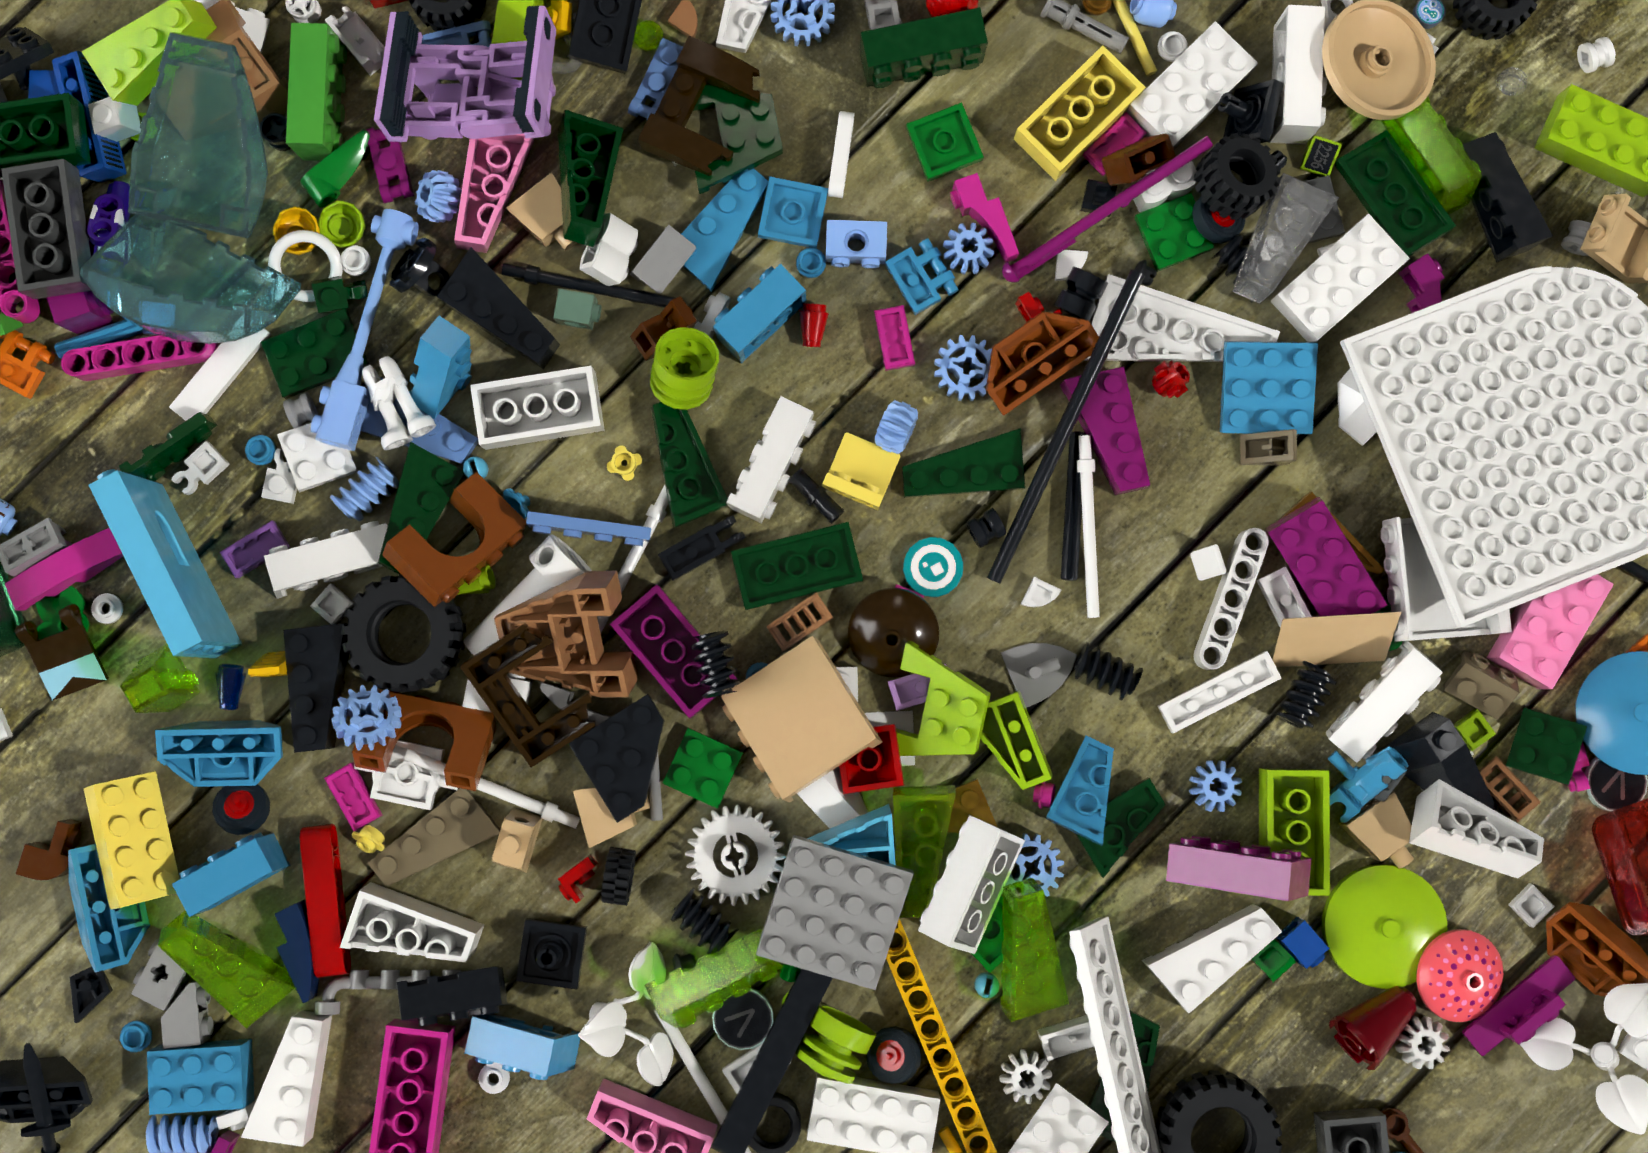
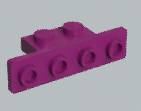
M1551 956L1492 1005L1484 1014L1468 1025L1462 1031V1034L1478 1054L1482 1056L1486 1055L1505 1038L1518 1045L1521 1042L1530 1040L1541 1025L1554 1020L1559 1015V1010L1566 1004L1558 994L1575 980V976L1558 956Z

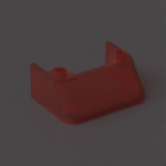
M1647 798L1600 815L1592 825V834L1621 924L1626 932L1635 936H1648Z

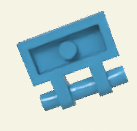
M929 238L918 244L923 251L922 255L917 257L910 247L885 261L886 268L914 315L941 301V297L936 289L944 287L948 296L959 290L953 281L955 276L951 270L946 269L940 259L942 254L937 247H933ZM929 263L937 275L932 280H930L923 268L924 265Z

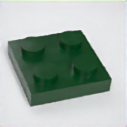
M1524 708L1506 766L1569 786L1587 726Z

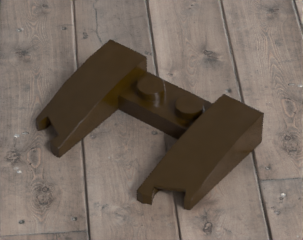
M688 36L676 61L678 68L655 115L650 113L638 141L641 149L710 176L712 171L708 167L709 164L720 156L728 162L734 154L733 151L685 128L706 83L759 103L760 91L753 90V76L760 77L759 69L732 54Z
M524 623L465 661L460 668L532 768L593 728L596 723L595 721H589L587 703H592V696L589 692L541 722L536 718L506 673L553 643V639L548 635H545L543 639L526 630L528 624Z

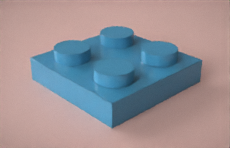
M769 177L758 238L817 249L828 188Z

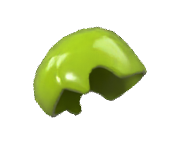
M335 201L323 208L318 220L320 234L340 248L356 244L362 238L366 227L360 210L354 204L346 201Z

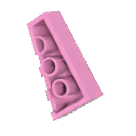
M524 134L469 139L454 238L456 248L469 250L472 247L477 252L487 253L532 148L534 138H525Z
M603 1079L587 1116L589 1122L617 1142H623L634 1150V1153H708L718 1126L607 1079Z

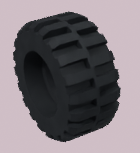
M401 574L399 576L389 575L382 577L381 581L371 582L366 585V591L363 594H356L352 599L355 602L353 608H347L344 617L348 618L347 626L342 625L341 635H346L347 643L342 645L344 653H349L351 659L348 661L353 669H358L361 672L359 676L366 682H372L377 688L388 689L393 692L419 691L420 689H428L435 686L437 681L444 680L450 675L449 670L452 667L458 665L460 650L465 649L463 633H467L466 624L462 623L461 616H463L462 610L454 603L455 598L448 603L442 601L434 608ZM400 605H412L419 608L427 615L431 625V639L428 648L420 658L406 663L397 662L387 657L379 642V628L383 618L391 609Z
M1209 1070L1208 1075H1203L1201 1072L1191 1074L1193 1080L1186 1082L1182 1079L1176 1084L1179 1089L1174 1094L1169 1091L1164 1097L1167 1101L1166 1106L1159 1107L1157 1116L1160 1118V1123L1156 1124V1132L1159 1138L1161 1153H1195L1191 1146L1192 1129L1196 1121L1205 1112L1218 1107L1232 1108L1244 1120V1138L1240 1147L1234 1153H1281L1282 1144L1278 1141V1137L1282 1135L1281 1125L1275 1120L1278 1116L1274 1108L1253 1085L1245 1079H1240L1235 1074L1227 1072L1224 1075L1218 1070Z

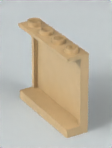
M813 635L732 688L733 691L737 692L721 696L726 704L722 707L724 713L731 722L736 721L740 728V731L737 732L739 738L747 748L751 746L756 755L753 757L755 765L761 773L766 772L772 781L768 784L770 790L777 799L782 798V800L792 802L794 800L792 796L865 748L870 747L873 749L882 743V740L824 647Z

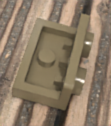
M1466 650L1461 654V663L1444 684L1445 691L1497 720L1520 693L1518 680L1511 671L1505 668L1498 669L1491 665L1484 656L1478 653L1471 654Z

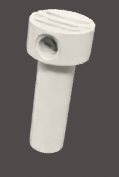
M550 534L529 555V560L535 568L464 639L465 646L473 655H476L499 640L494 621L496 615L587 571H592L590 567L565 542Z

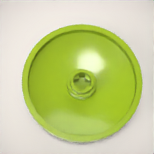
M1389 864L1368 865L1346 875L1331 891L1322 914L1323 940L1330 948L1327 951L1335 964L1354 980L1380 989H1390L1394 986L1400 988L1416 982L1418 963L1425 948L1436 937L1448 930L1444 906L1433 887L1418 874L1405 868L1398 869L1397 866Z

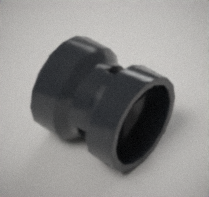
M278 113L265 116L260 123V133L263 138L276 150L287 151L291 149L286 144L287 118Z
M993 508L984 512L983 517L979 519L972 518L965 522L970 535L979 549L987 545L990 539H999L1007 534L1000 517Z

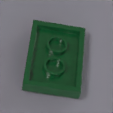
M345 308L261 342L283 398H291L335 380L347 356L351 354L357 334L348 310ZM365 352L362 357L364 358L363 368L369 365Z

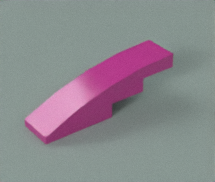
M107 528L54 553L5 583L14 609L25 611L45 596L55 597L75 582H87L123 557V554L110 528Z

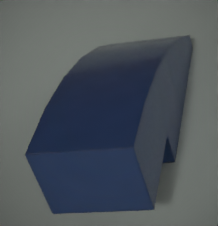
M302 900L274 915L287 940L286 943L276 948L302 1003H305L317 996L319 978H316L313 970L306 900Z

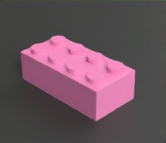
M1597 574L1516 606L1510 616L1512 632L1500 634L1486 658L1500 667L1511 671L1515 676L1537 689H1553L1614 584Z

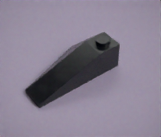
M1431 712L1384 747L1385 749L1390 746L1403 756L1408 763L1404 776L1420 786L1421 789H1427L1440 779L1491 809L1497 810L1496 804L1466 743L1449 718Z

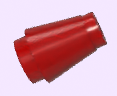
M803 303L802 311H799L803 346L821 347L829 313H826L827 305Z

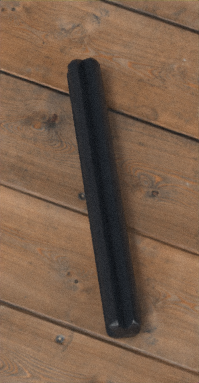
M1081 431L1071 432L1069 438L1061 579L1065 581H1075L1078 578L1082 500L1080 472H1077L1076 460H1079L1078 436L1087 435Z

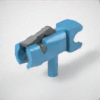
M1388 746L1365 760L1366 764L1362 767L1355 766L1353 768L1337 751H1334L1327 759L1347 779L1344 782L1341 781L1330 790V806L1335 802L1343 803L1346 807L1343 810L1340 821L1347 823L1370 800L1386 801L1405 775L1408 767L1407 761L1397 750Z

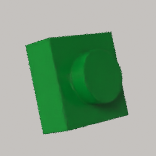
M1275 939L1251 959L1272 982L1276 981L1296 963L1295 959Z

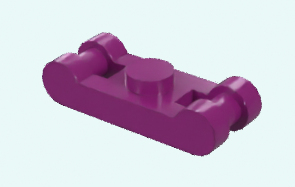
M374 127L365 129L370 134L368 145L384 204L394 202V198L404 196V198L413 197L414 192L401 142H390L389 147L381 149L379 141L387 140L380 129L375 130ZM399 178L400 184L390 186L389 181Z

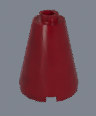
M1394 986L1333 1017L1329 1022V1027L1331 1029L1335 1026L1338 1032L1334 1036L1335 1040L1356 1063L1359 1064L1364 1061L1369 1064L1366 1069L1375 1070L1416 1012V999L1408 989Z

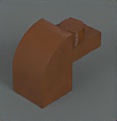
M679 296L672 299L659 315L641 322L630 338L644 359L648 361L654 358L656 344L663 334L671 329L680 327L692 328L697 320L690 307Z
M72 819L58 821L51 845L41 842L25 844L16 874L35 880H49L69 874L68 850L75 849L78 846L82 835L81 831H79L82 822Z

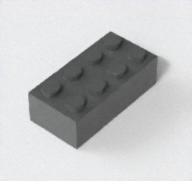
M65 159L2 168L18 292L32 299H40L95 290L79 169Z
M1368 1107L1313 1112L1317 1153H1390L1386 1115L1377 1108Z

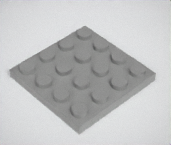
M793 835L759 940L756 955L876 990L914 874L913 870Z

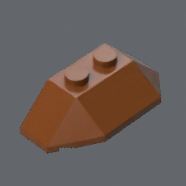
M1042 311L992 346L986 391L1004 416L1091 356L1099 336L1089 320Z
M1569 902L1546 919L1547 954L1550 957L1553 955L1558 956L1575 978L1593 994L1606 997L1608 992L1617 986L1648 983V956L1642 947L1594 906Z

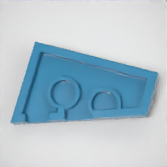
M1085 736L1046 819L1102 846L1114 748Z

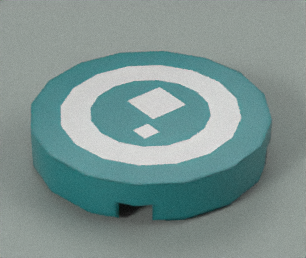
M928 537L919 540L909 548L904 558L903 573L906 582L913 591L926 597L937 598L948 594L957 587L963 576V561L960 552L952 543L943 538Z

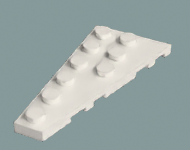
M1110 274L1106 276L1105 281L1108 285L1101 299L1098 300L1091 321V325L1098 336H1100L1126 281ZM1140 285L1105 361L1173 360L1223 362L1224 341L1277 342L1280 331Z

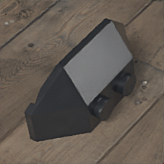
M64 1056L39 1058L53 1119H73L85 1107L91 1105L93 1098L85 1076ZM23 1059L0 1061V1121L10 1124L36 1122L23 1068Z

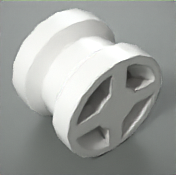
M286 0V8L297 23H316L319 20L322 9L317 0Z
M1607 37L1598 38L1593 44L1589 42L1583 43L1578 47V62L1585 73L1594 72L1600 66L1604 68L1612 66L1615 62V49L1613 43Z

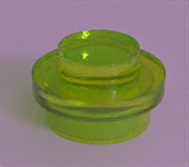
M650 20L640 22L636 26L635 44L645 51L657 49L663 38L661 27L656 22Z

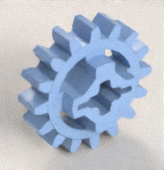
M777 0L778 2H771V10L774 11L771 14V22L777 23L775 25L776 34L784 31L783 41L786 42L792 37L794 38V46H798L800 40H804L806 46H810V39L812 38L821 42V32L829 34L830 26L828 24H833L835 21V15L831 14L835 11L834 3H828L830 0ZM788 2L790 9L783 16V9ZM820 10H822V18L819 21V23H817L815 16L820 14Z
M959 335L957 344L949 339L947 341L949 349L940 348L938 351L943 359L938 358L934 361V365L940 367V369L934 372V377H942L938 387L943 388L947 386L949 388L947 391L948 397L954 392L958 393V401H961L964 395H968L969 400L974 401L975 393L977 392L982 397L986 395L984 387L987 386L992 348L989 350L984 348L986 340L981 341L979 344L975 343V335L971 336L969 342L965 341L963 335ZM965 349L964 354L958 358H949L956 351ZM976 352L982 356L985 364L979 362L975 356ZM964 362L970 363V368L974 369L970 370L969 374L963 373V368L961 367L964 365ZM947 371L948 373H953L958 381L957 385L949 378ZM975 378H984L978 385L968 387L969 383Z
M361 685L360 692L355 693L352 689H349V698H338L340 707H333L334 717L331 719L337 738H343L347 747L355 742L357 750H361L364 744H368L369 749L374 750V743L379 742L382 746H385V738L387 736L390 738L396 737L394 728H401L400 717H402L401 707L398 706L396 696L390 698L388 689L379 693L376 685H373L371 691H366L365 686ZM385 709H386V711L388 712V717H387V719L384 718V712H383V711H384ZM347 716L351 718L349 726L346 723Z
M1023 833L1022 839L1025 842L1022 848L1033 846L1036 849L1034 848L1031 853L1019 854L1016 860L1017 873L1015 878L1013 879L1010 874L1006 885H1012L1009 889L1011 895L1020 891L1021 900H1025L1027 895L1031 894L1033 900L1038 901V893L1042 892L1048 897L1050 896L1047 889L1049 886L1056 889L1059 887L1054 880L1055 877L1060 878L1064 876L1062 872L1057 870V867L1064 865V861L1055 858L1060 853L1058 848L1049 849L1052 843L1051 840L1046 839L1043 843H1040L1041 835L1035 834L1033 840H1030L1028 834ZM1046 856H1048L1050 860L1049 874L1045 871L1044 868V860L1047 858ZM1036 860L1034 865L1037 870L1034 873L1028 871L1024 874L1027 870L1023 866L1026 861L1032 863ZM1039 880L1042 882L1035 887H1025L1029 881Z

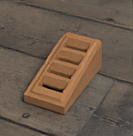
M816 592L766 627L781 650L785 651L833 619V616ZM812 603L822 617L818 621L808 608ZM802 610L812 624L808 628L797 614ZM791 617H793L802 631L799 634L795 633L787 621ZM783 624L791 639L786 641L777 626Z
M1497 756L1479 770L1494 802L1514 822H1519L1541 803ZM1497 768L1501 773L1488 783L1485 778ZM1506 778L1509 783L1497 792L1494 787ZM1514 787L1518 792L1506 801L1503 796ZM1523 797L1526 802L1515 810L1512 805Z

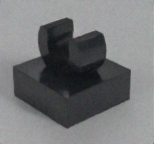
M1088 179L1080 211L1091 213L1114 198L1117 185L1111 186L1109 183Z

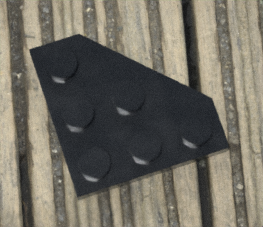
M649 694L568 743L617 823L645 806L650 779L665 722Z

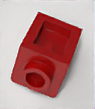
M1029 291L1018 297L1015 303L1025 322L1045 311L1041 301L1037 297L1033 298ZM1060 309L1053 312L1055 314L1062 315Z
M592 854L558 878L561 883L558 886L559 890L568 901L573 899L575 903H578L583 899L584 895L574 882L577 880L581 885L595 874L592 869L598 862Z

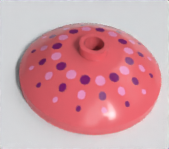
M1466 929L1447 931L1431 941L1420 957L1416 974L1419 995L1426 1007L1435 1015L1452 1022L1471 1021L1484 1014L1498 998L1503 984V963L1496 947L1483 935ZM1473 977V982L1469 984L1470 979Z

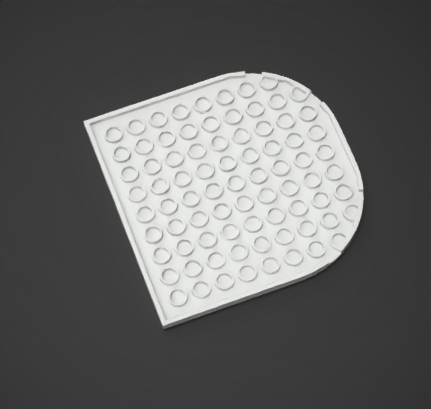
M1543 266L1524 270L1346 338L1340 342L1457 628L1470 625L1648 554V307L1637 298L1638 294L1607 275L1579 267Z

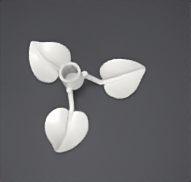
M649 942L645 948L636 954L629 968V983L631 988L637 991L636 994L622 999L615 998L613 1002L594 1003L589 1012V1020L578 1034V1037L588 1043L596 1053L604 1057H612L618 1053L624 1043L625 1034L641 1041L645 1046L637 1054V1067L640 1075L650 1085L661 1086L666 1080L673 1062V1044L667 1034L656 1032L649 1040L647 1037L625 1028L627 1013L622 1006L623 1004L641 999L643 995L645 998L653 1000L659 995L664 986L666 966L663 955L655 943Z
M1648 983L1623 984L1613 988L1606 995L1604 1000L1605 1015L1609 1021L1618 1024L1610 1043L1598 1042L1592 1049L1573 1043L1576 1036L1574 1027L1566 1020L1555 1018L1541 1025L1530 1040L1519 1044L1533 1062L1547 1070H1561L1570 1065L1574 1057L1572 1049L1591 1056L1598 1068L1609 1072L1612 1082L1601 1083L1596 1089V1102L1601 1112L1612 1123L1628 1132L1640 1135L1646 1132L1648 1125L1647 1082L1638 1076L1629 1074L1618 1079L1614 1069L1618 1066L1620 1060L1615 1047L1618 1045L1617 1042L1622 1029L1624 1028L1634 1038H1642L1648 1035Z

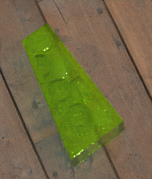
M1033 878L1003 886L1002 925L1004 926V941H1002L1003 970L1001 971L1003 994L1000 1008L1010 1022L1067 1005L1069 1000L1044 890Z
M762 930L754 931L724 946L722 949L724 953L719 956L717 953H712L699 958L695 964L696 967L692 969L681 970V968L670 972V978L659 985L656 984L655 980L645 984L644 986L660 1019L675 1028H686L696 1022L698 1015L705 1011L711 1013L718 1010L724 1005L723 1001L733 995L734 997H740L750 991L752 984L759 980L765 982L778 974L777 970L783 967L782 963L756 955Z

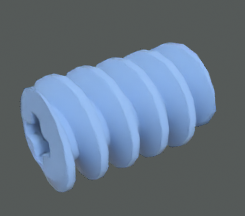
M377 456L378 466L370 462L366 464L370 472L369 474L360 470L357 472L361 480L360 482L351 478L348 480L352 488L350 491L343 487L339 488L342 495L341 499L334 495L330 496L334 504L350 519L354 518L362 521L364 517L361 510L371 513L373 508L370 501L380 505L382 500L379 493L389 497L391 492L388 485L398 489L399 481L397 477Z
M155 1115L151 1116L146 1127L148 1152L211 1153L219 1132L216 1121L217 1116H212L209 1125H207L204 1115L199 1117L197 1125H194L192 1115L187 1116L185 1124H182L180 1115L174 1117L172 1124H170L169 1116L167 1115L162 1116L160 1124H157Z

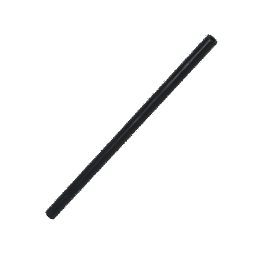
M1130 270L989 571L987 578L999 584L1002 582L1145 277L1143 274L1134 270Z

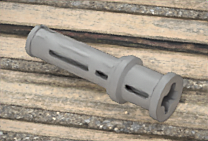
M1047 0L1040 17H1048L1060 23L1062 29L1070 30L1072 28L1121 54L1129 39L1128 36L1080 12L1081 8L1076 4L1070 5L1062 0Z

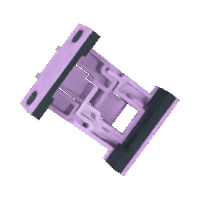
M527 6L524 35H526L527 41L490 44V47L483 45L422 44L423 35L416 28L417 25L414 24V20H411L412 17L409 15V12H390L374 121L389 142H407L408 136H419L428 140H434L438 137L463 138L464 136L470 139L515 134H524L525 138H538L551 134L549 118L552 97L556 94V87L552 76L556 28L545 6ZM522 77V81L513 78ZM439 80H458L460 83L440 84ZM414 84L428 98V102H412Z

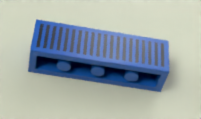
M74 51L53 59L52 64L59 94L70 93L84 106L91 164L77 166L80 177L103 183L126 175L127 172L119 141L116 142L94 134L88 104L109 97L104 86L82 52Z

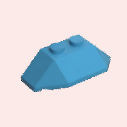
M261 720L198 721L155 730L157 761L164 766L167 765L173 772L194 787L256 786L283 757L281 726Z
M96 844L68 850L71 896L81 942L94 972L128 964L132 954L150 926L145 902L110 910Z

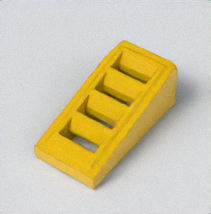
M285 651L264 654L248 668V675L250 677L286 676Z

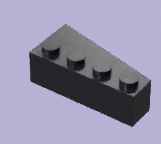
M1496 132L1464 143L1452 153L1496 263L1527 252L1553 236L1509 157L1505 144Z
M471 247L437 297L444 305L544 370L560 344Z
M346 623L283 630L294 753L335 748L337 735L331 718L334 717L332 709L336 706L340 707L338 698L344 692V675L349 653H344L342 644L347 643L346 635H341L342 625L347 626Z

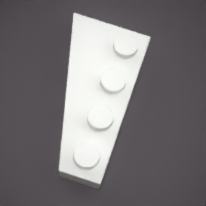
M725 0L716 47L746 53L772 0Z

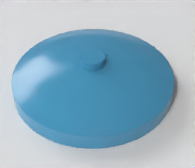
M1647 651L1623 653L1599 664L1583 681L1575 703L1576 723L1587 726L1583 739L1587 748L1608 766L1626 773L1648 775Z

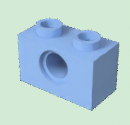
M827 220L826 262L832 263L831 265L834 267H849L850 263L862 264L864 268H879L880 264H885L887 222ZM858 239L865 246L860 251H853L848 247V243L851 240Z

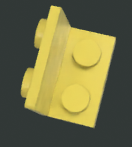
M845 433L830 470L824 478L822 487L878 511L900 459V454L887 452L870 441L850 433Z

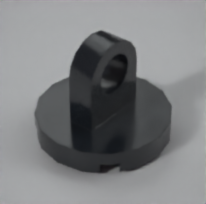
M421 238L416 241L415 244L418 247L414 251L409 249L399 259L391 273L392 280L389 283L390 286L400 293L414 286L428 296H438L450 277L443 267L433 261L437 250L436 245L427 238ZM431 273L437 274L440 278V285L436 290L432 289L428 284V277Z

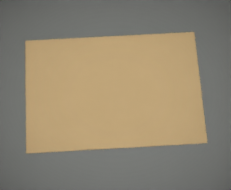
M1401 612L1283 619L1273 662L1276 667L1305 666L1303 661L1314 665L1385 661Z

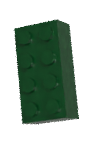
M981 8L861 32L860 57L867 87L884 88L898 80L913 82L919 80L923 75L933 74V76H942L948 74L952 69L962 68V70H971L977 68L979 64L983 63L988 45Z
M70 93L0 103V177H2V168L65 159L73 166L91 164L84 106Z

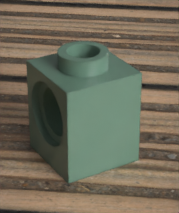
M558 289L553 316L556 323L593 330L594 322L598 323L601 316V305L598 304L595 295Z

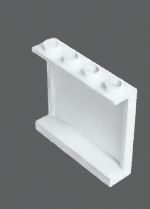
M1395 517L1382 521L1381 540L1385 545L1386 555L1384 569L1388 574L1389 583L1387 599L1391 604V612H1401L1394 633L1395 642L1512 632L1509 609L1462 628H1457L1413 519Z

